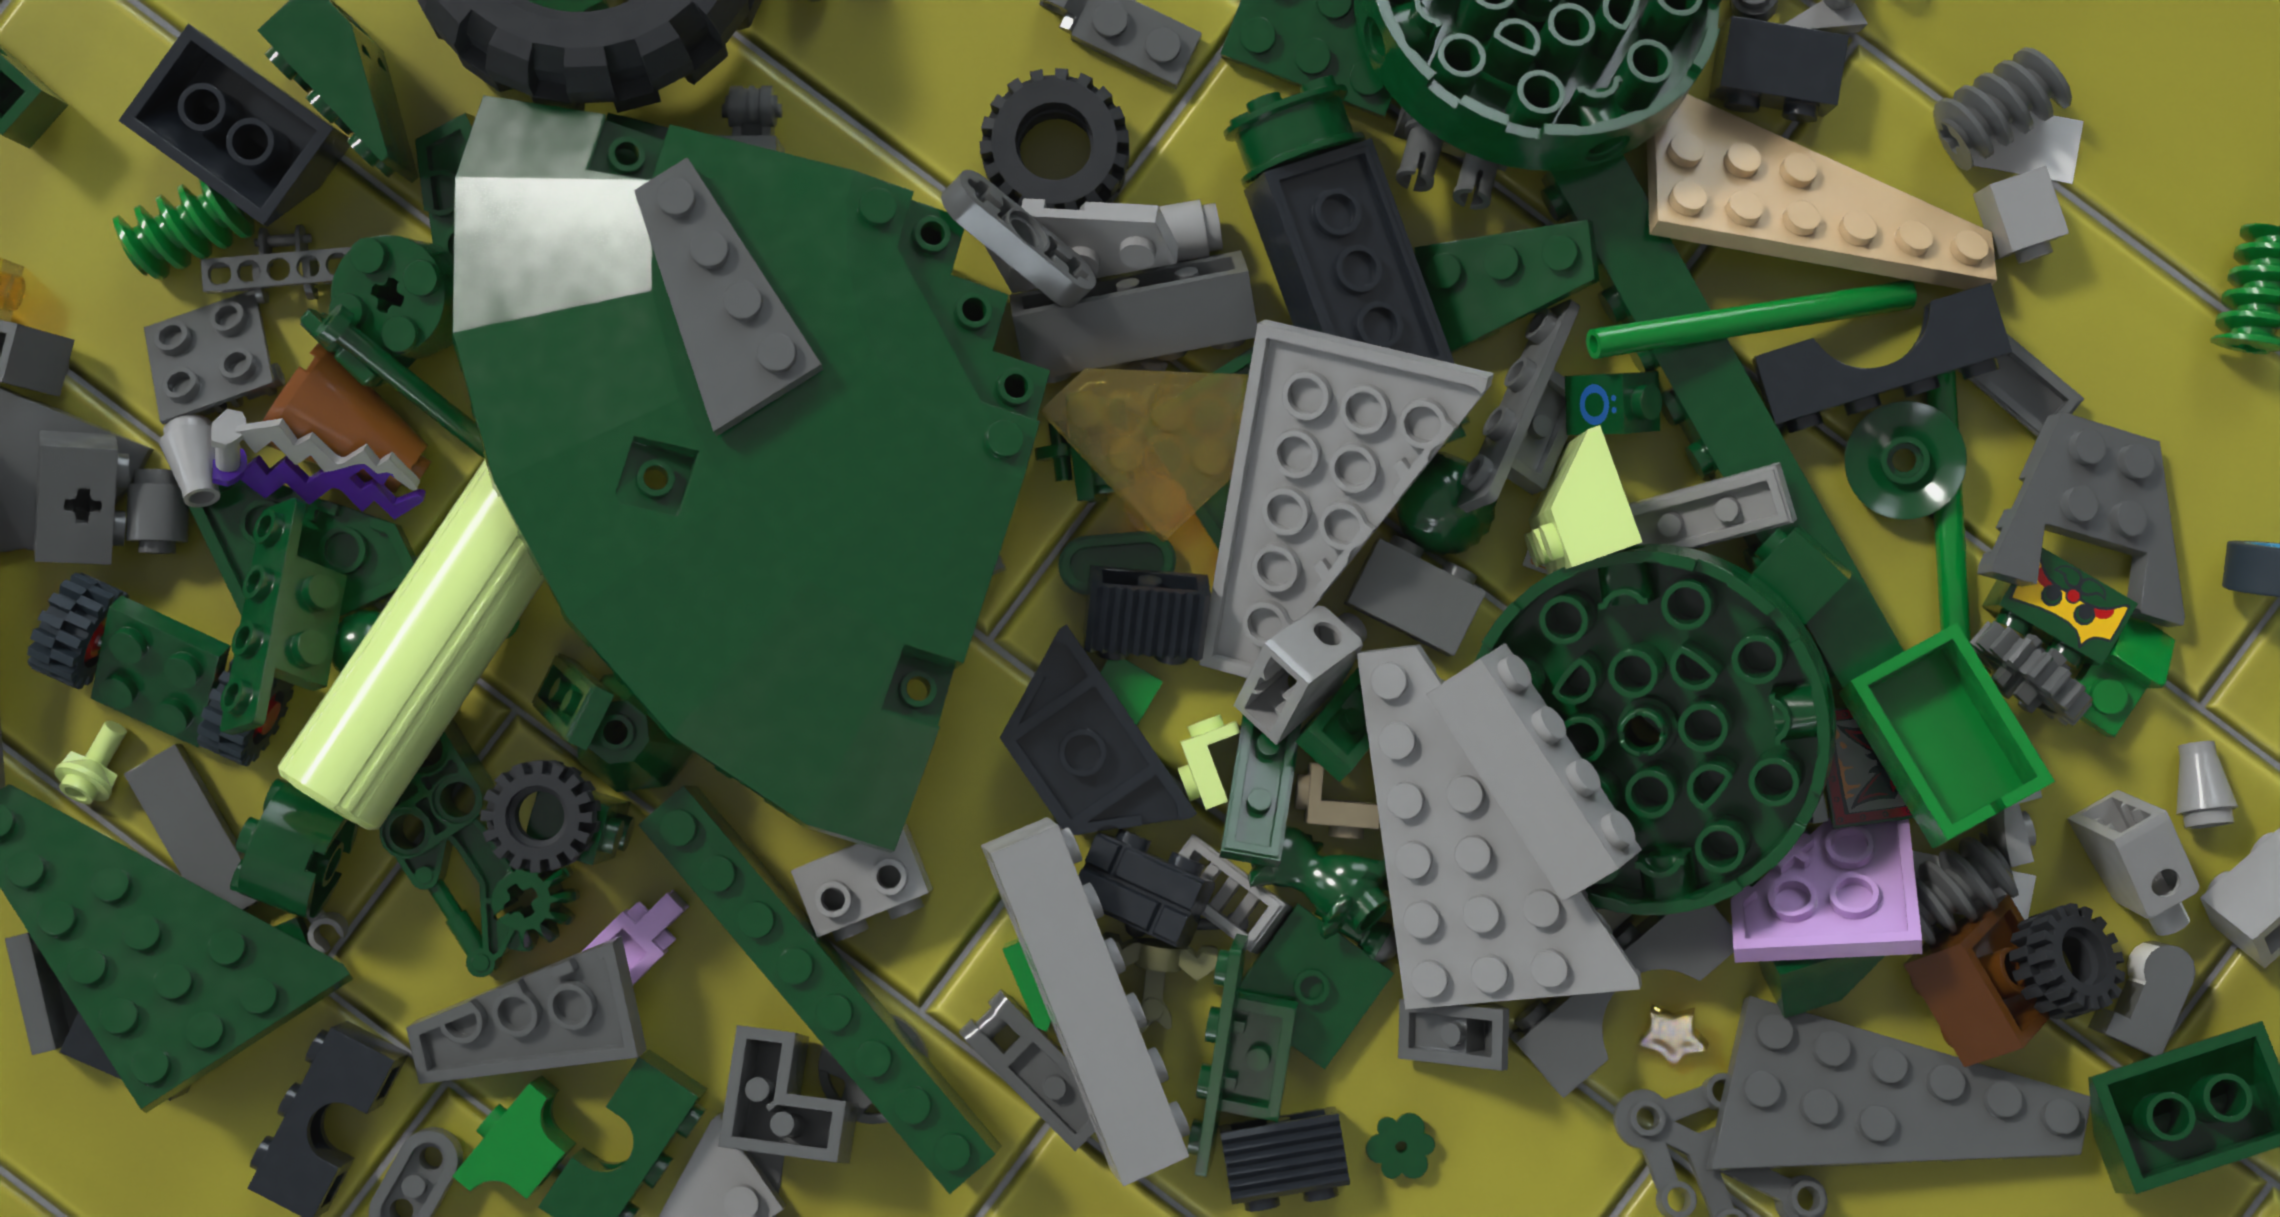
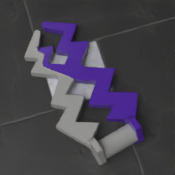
M228 408L212 422L211 446L215 447L212 483L228 487L241 480L266 499L286 483L309 505L331 488L341 490L362 512L375 501L394 520L422 503L425 498L426 491L417 489L420 479L393 452L379 459L368 444H365L346 457H341L334 453L313 432L297 439L283 418L246 424L243 412ZM244 440L256 454L272 441L286 456L271 468L268 467L260 455L247 464V455L244 449L240 448V442ZM310 455L321 467V470L311 476L297 465ZM364 469L373 479L364 483L356 473ZM391 475L406 487L415 491L396 498L384 483Z

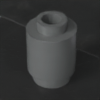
M134 469V483L128 484L126 541L138 542V553L176 554V543H188L189 506L183 501L181 489L171 470Z

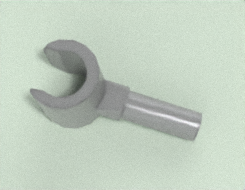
M322 909L318 916L315 918L309 917L308 919L312 924L307 934L308 941L312 948L320 952L326 953L331 949L329 942L320 933V925H332L342 938H345L348 933V922L340 913L325 912Z

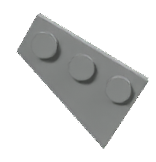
M1023 198L1022 208L1078 253L1091 267L1095 278L1177 263L1179 246L1158 205L1085 202L1080 207V210L1047 208L1045 199ZM986 247L1012 293L1038 289Z

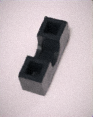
M349 1021L335 1025L329 1031L322 1029L313 1040L306 1054L305 1061L310 1063L311 1066L302 1084L295 1082L280 1103L277 1114L284 1118L275 1136H266L252 1157L250 1168L256 1170L247 1189L301 1217H319L327 1212L355 1159L333 1146L326 1136L324 1118L329 1106L332 1103H344L365 1114L382 1106L409 1052Z

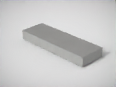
M1780 462L1629 503L1642 539V543L1639 544L1676 545L1696 549L1791 524L1797 520Z

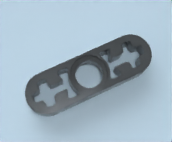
M964 170L942 192L941 200L943 206L953 220L1055 303L1066 308H1072L1095 287V275L1088 263L1078 253L981 174L972 170Z

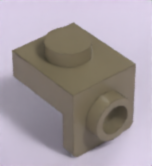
M1309 762L1308 774H1297L1294 809L1305 810L1304 821L1306 823L1329 825L1328 836L1364 839V828L1379 829L1377 803L1321 798L1324 768L1320 764Z

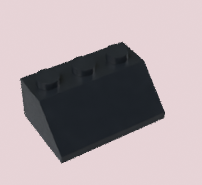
M189 23L118 120L266 227L318 190L350 147V144L347 142L350 138Z

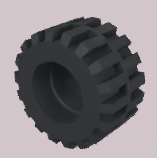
M1055 68V75L1043 76L1042 69L1030 72V80L1021 83L1019 78H1016L1007 84L1009 92L1003 97L999 94L996 95L990 104L992 110L990 116H984L981 126L983 137L982 141H980V154L987 179L1020 207H1022L1023 198L1045 199L1046 206L1050 209L1080 210V207L1085 202L1112 203V196L1116 191L1120 192L1125 182V172L1129 166V133L1125 125V116L1120 106L1116 107L1114 105L1112 94L1104 86L1100 89L1096 88L1093 85V78L1083 73H1080L1079 78L1069 76L1068 69ZM1050 119L1067 120L1075 123L1087 133L1091 144L1090 157L1084 167L1076 174L1065 179L1049 180L1034 175L1023 164L1020 154L1022 140L1030 129L1043 121Z

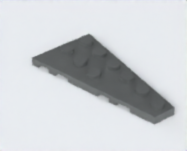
M1749 996L1743 1000L1706 1171L1798 1166L1896 1164L1925 1161L1948 1162L2001 1158L2073 1157L2082 1153L2091 1104L2090 1096L1979 1063L1964 1067L1959 1057L1807 1012L1784 1019L1776 1003Z

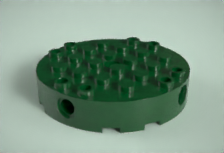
M1354 0V11L1361 42L1378 78L1399 105L1424 128L1450 145L1486 161L1528 170L1559 171L1593 166L1620 157L1643 144L1670 120L1701 74L1714 50L1720 32L1718 22L1719 8L1722 0Z
M1636 544L1568 569L1562 567L1553 571L1529 587L1513 601L1494 622L1482 640V646L1474 662L1505 643L1514 655L1523 660L1531 673L1532 684L1546 705L1559 714L1565 724L1566 735L1580 757L1587 760L1594 767L1600 778L1601 788L1616 811L1621 812L1629 820L1634 829L1635 840L1642 850L1621 868L1585 888V891L1588 893V899L1594 907L1636 915H1668L1688 912L1716 904L1738 894L1743 888L1758 880L1771 868L1773 869L1793 848L1805 831L1822 797L1830 775L1835 751L1836 715L1831 683L1822 656L1812 636L1796 613L1763 581L1743 568L1725 559L1696 549L1676 545ZM1642 715L1652 719L1657 724L1658 729L1661 730L1659 741L1657 743H1646L1638 739L1631 728L1632 718Z

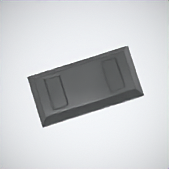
M2007 334L2012 352L1997 358L2000 369L1968 380L2038 438L2047 416L2060 412L2072 414L2084 398Z

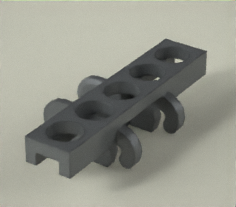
M303 224L296 225L295 233L280 235H270L268 229L263 227L258 231V238L254 239L255 247H259V255L201 259L203 292L215 294L254 290L257 302L259 304L269 303V294L265 292L264 288L303 285L308 300L318 299V289L314 288V285L332 284L334 274L332 275L329 271V261L331 259H343L351 247L308 250V243H312V236L306 233ZM295 246V252L272 253V248ZM277 259H285L290 266L288 277L281 281L274 280L269 272L270 267H273V262ZM300 262L302 263L303 277L299 272ZM252 266L253 281L244 282L241 279V267ZM230 268L231 278L227 283L214 284L212 282V269Z

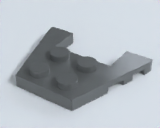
M2065 412L2047 416L2020 474L2019 480L2023 482V485L2012 508L2003 511L1996 526L2000 534L1992 551L1983 554L1978 565L1977 574L2021 587L2037 584L2044 530L2131 555L2132 563L2127 597L2138 603L2131 617L2167 628L2183 626L2185 614L2160 441Z

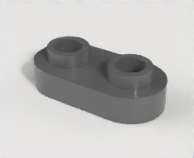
M429 1127L410 1136L402 1145L373 1196L369 1206V1217H401L396 1211L398 1199H406L412 1204V1217H434L455 1180L452 1177L453 1174L463 1163V1150L455 1135L443 1128ZM427 1147H435L440 1150L443 1157L440 1166H432L426 1161L425 1151Z

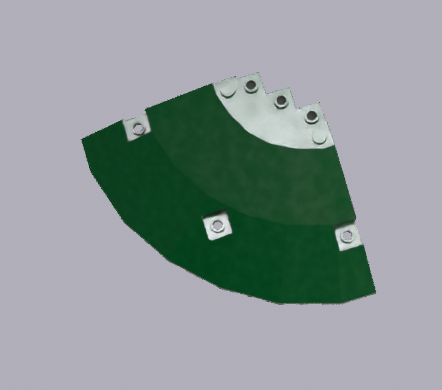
M483 95L454 183L452 341L460 370L464 375L471 401L472 414L478 426L484 448L483 454L493 489L497 496L501 497L518 529L517 533L538 572L545 578L561 608L560 612L564 620L588 647L591 646L614 672L613 676L621 685L624 684L645 707L649 717L670 740L679 746L682 744L714 765V769L729 779L734 778L764 798V802L802 827L888 853L894 852L940 729L938 724L953 671L965 661L1025 477L1040 423L1037 420L1050 370L993 351L1009 294L951 275L964 228L953 220L948 212L912 200L914 193L912 190L855 170L671 124L669 125L665 140L607 121L605 120V114ZM620 149H629L635 153L637 162L629 166L623 165L617 161L615 153ZM685 158L689 159L824 369L717 437L713 432L634 193L636 188ZM650 470L660 471L666 478V486L659 490L649 488L644 482V474ZM916 679L925 685L927 694L924 700L917 701L908 695L907 683L909 680Z

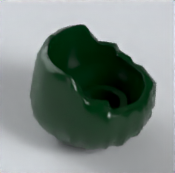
M1438 452L1395 506L1400 527L1406 539L1423 548L1424 552H1431L1437 556L1445 554L1456 555L1468 551L1471 546L1479 544L1483 535L1489 533L1491 523L1495 519V506L1497 503L1496 500L1491 504L1470 512H1465L1459 508L1457 502L1464 488L1461 484V478L1470 462L1446 452Z

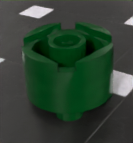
M396 235L361 238L352 245L350 251L343 257L335 271L328 311L330 313L339 304L345 306L354 313L351 324L393 357L410 359L429 357V355L453 345L454 255L436 244ZM401 295L404 296L403 303L400 301Z
M278 778L272 783L263 805L264 812L260 820L249 817L242 827L237 839L236 851L244 853L245 856L233 874L230 890L296 916H302L307 919L309 917L315 918L322 911L339 882L342 873L337 872L336 869L341 860L342 853H351L359 825L315 801L295 788L291 783Z

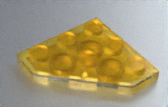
M1085 368L1042 408L1040 413L1150 530L1164 542L1231 479L1249 375Z

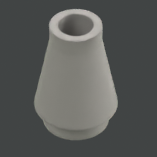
M183 415L170 420L165 424L163 428L164 435L159 442L160 448L181 489L183 501L190 507L209 506L220 499L219 485L212 483L213 460L215 459V447L211 446L212 422L209 418L202 415Z
M2199 741L2179 745L2180 759L2176 815L2183 816L2185 829L2211 828L2235 823L2233 809L2238 808V804L2217 755L2215 741Z

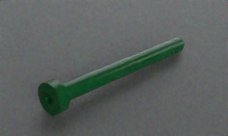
M339 304L325 317L314 333V337L326 347L334 342L339 344L485 460L484 448L475 421L351 324L354 313L345 306Z

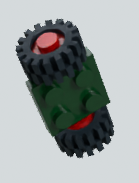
M82 572L80 574H72L70 581L65 579L60 584L59 594L53 593L48 600L50 604L48 610H42L37 619L41 623L38 628L32 631L30 639L35 642L28 647L27 655L31 656L28 664L32 669L76 689H82L84 684L88 686L94 679L91 699L197 748L201 746L242 766H249L251 761L255 762L259 758L260 751H265L270 744L269 738L272 734L275 735L280 727L278 722L281 717H285L289 708L286 707V704L293 697L294 690L292 687L294 684L274 677L264 725L236 735L221 732L220 724L223 711L220 706V700L230 678L233 659L229 663L228 672L225 671L231 645L129 599V595L126 592Z

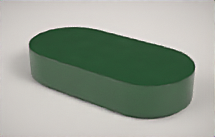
M1153 531L1089 535L1075 538L1064 547L1059 557L1058 568L1060 576L1067 587L1076 593L1087 595L1090 565L1174 572L1176 555L1171 543L1163 535Z

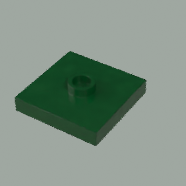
M1297 902L1243 976L1240 991L1299 1002L1292 1046L1325 1070L1394 973L1382 963L1369 958L1360 947L1339 932L1325 940L1320 935L1324 922Z

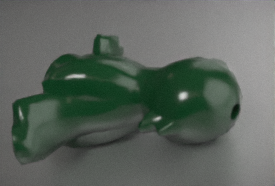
M1286 825L1279 867L1275 868L1251 863L1252 869L1248 875L1250 887L1274 885L1289 887L1303 892L1315 907L1326 916L1320 934L1325 940L1336 935L1345 923L1356 934H1362L1373 927L1391 906L1390 899L1383 893L1384 891H1389L1385 858L1374 860L1345 854L1321 856L1318 852L1323 848V842L1313 841L1312 835L1305 834L1298 828Z

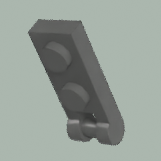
M1000 989L988 1001L991 1008L978 1021L971 1018L959 1030V1033L1018 1095L1076 1151L1095 1130L1063 1050L1043 1030L1036 1028L1033 1020L1023 1011L1018 1003L1004 990ZM1008 1024L1020 1037L1004 1051L993 1038Z

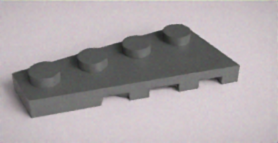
M688 158L683 159L634 190L716 437L824 370L817 356Z
M622 935L420 1018L406 1027L419 1084L638 1058L647 1050Z

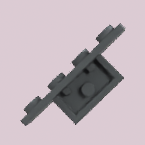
M1572 299L1538 312L1528 324L1525 332L1528 342L1521 357L1511 366L1506 374L1504 385L1507 387L1500 406L1490 414L1484 424L1483 435L1486 438L1479 454L1468 464L1463 472L1461 484L1464 488L1458 499L1457 506L1465 512H1470L1495 502L1506 479H1509L1531 495L1546 489L1568 437L1566 429L1565 377L1556 372L1554 367L1580 309V305Z

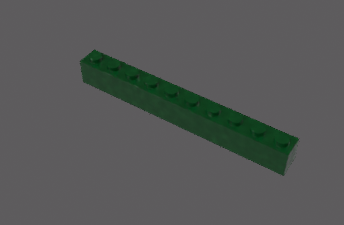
M1623 155L1601 164L1584 168L1547 171L1541 179L1545 188L1540 193L1550 215L1556 221L1564 219L1565 223L1586 219L1593 222L1599 283L1603 288V291L1598 293V297L1605 313L1614 324L1620 321L1622 324L1711 310L1672 240L1666 237L1649 235L1648 198ZM1728 339L1631 353L1630 356L1640 372L1659 371V389L1662 396L1661 412L1670 425L1674 427L1679 424L1690 443V445L1685 447L1686 455L1692 467L1701 478L1709 476L1712 481L1780 462L1797 520L1791 524L1743 536L1748 545V548L1743 550V554L1752 572L1762 563L1754 554L1757 549L1778 528H1781L1788 535L1798 524L1852 572L1850 579L1805 625L1822 656L1831 688L1843 689L1851 680L1904 652Z

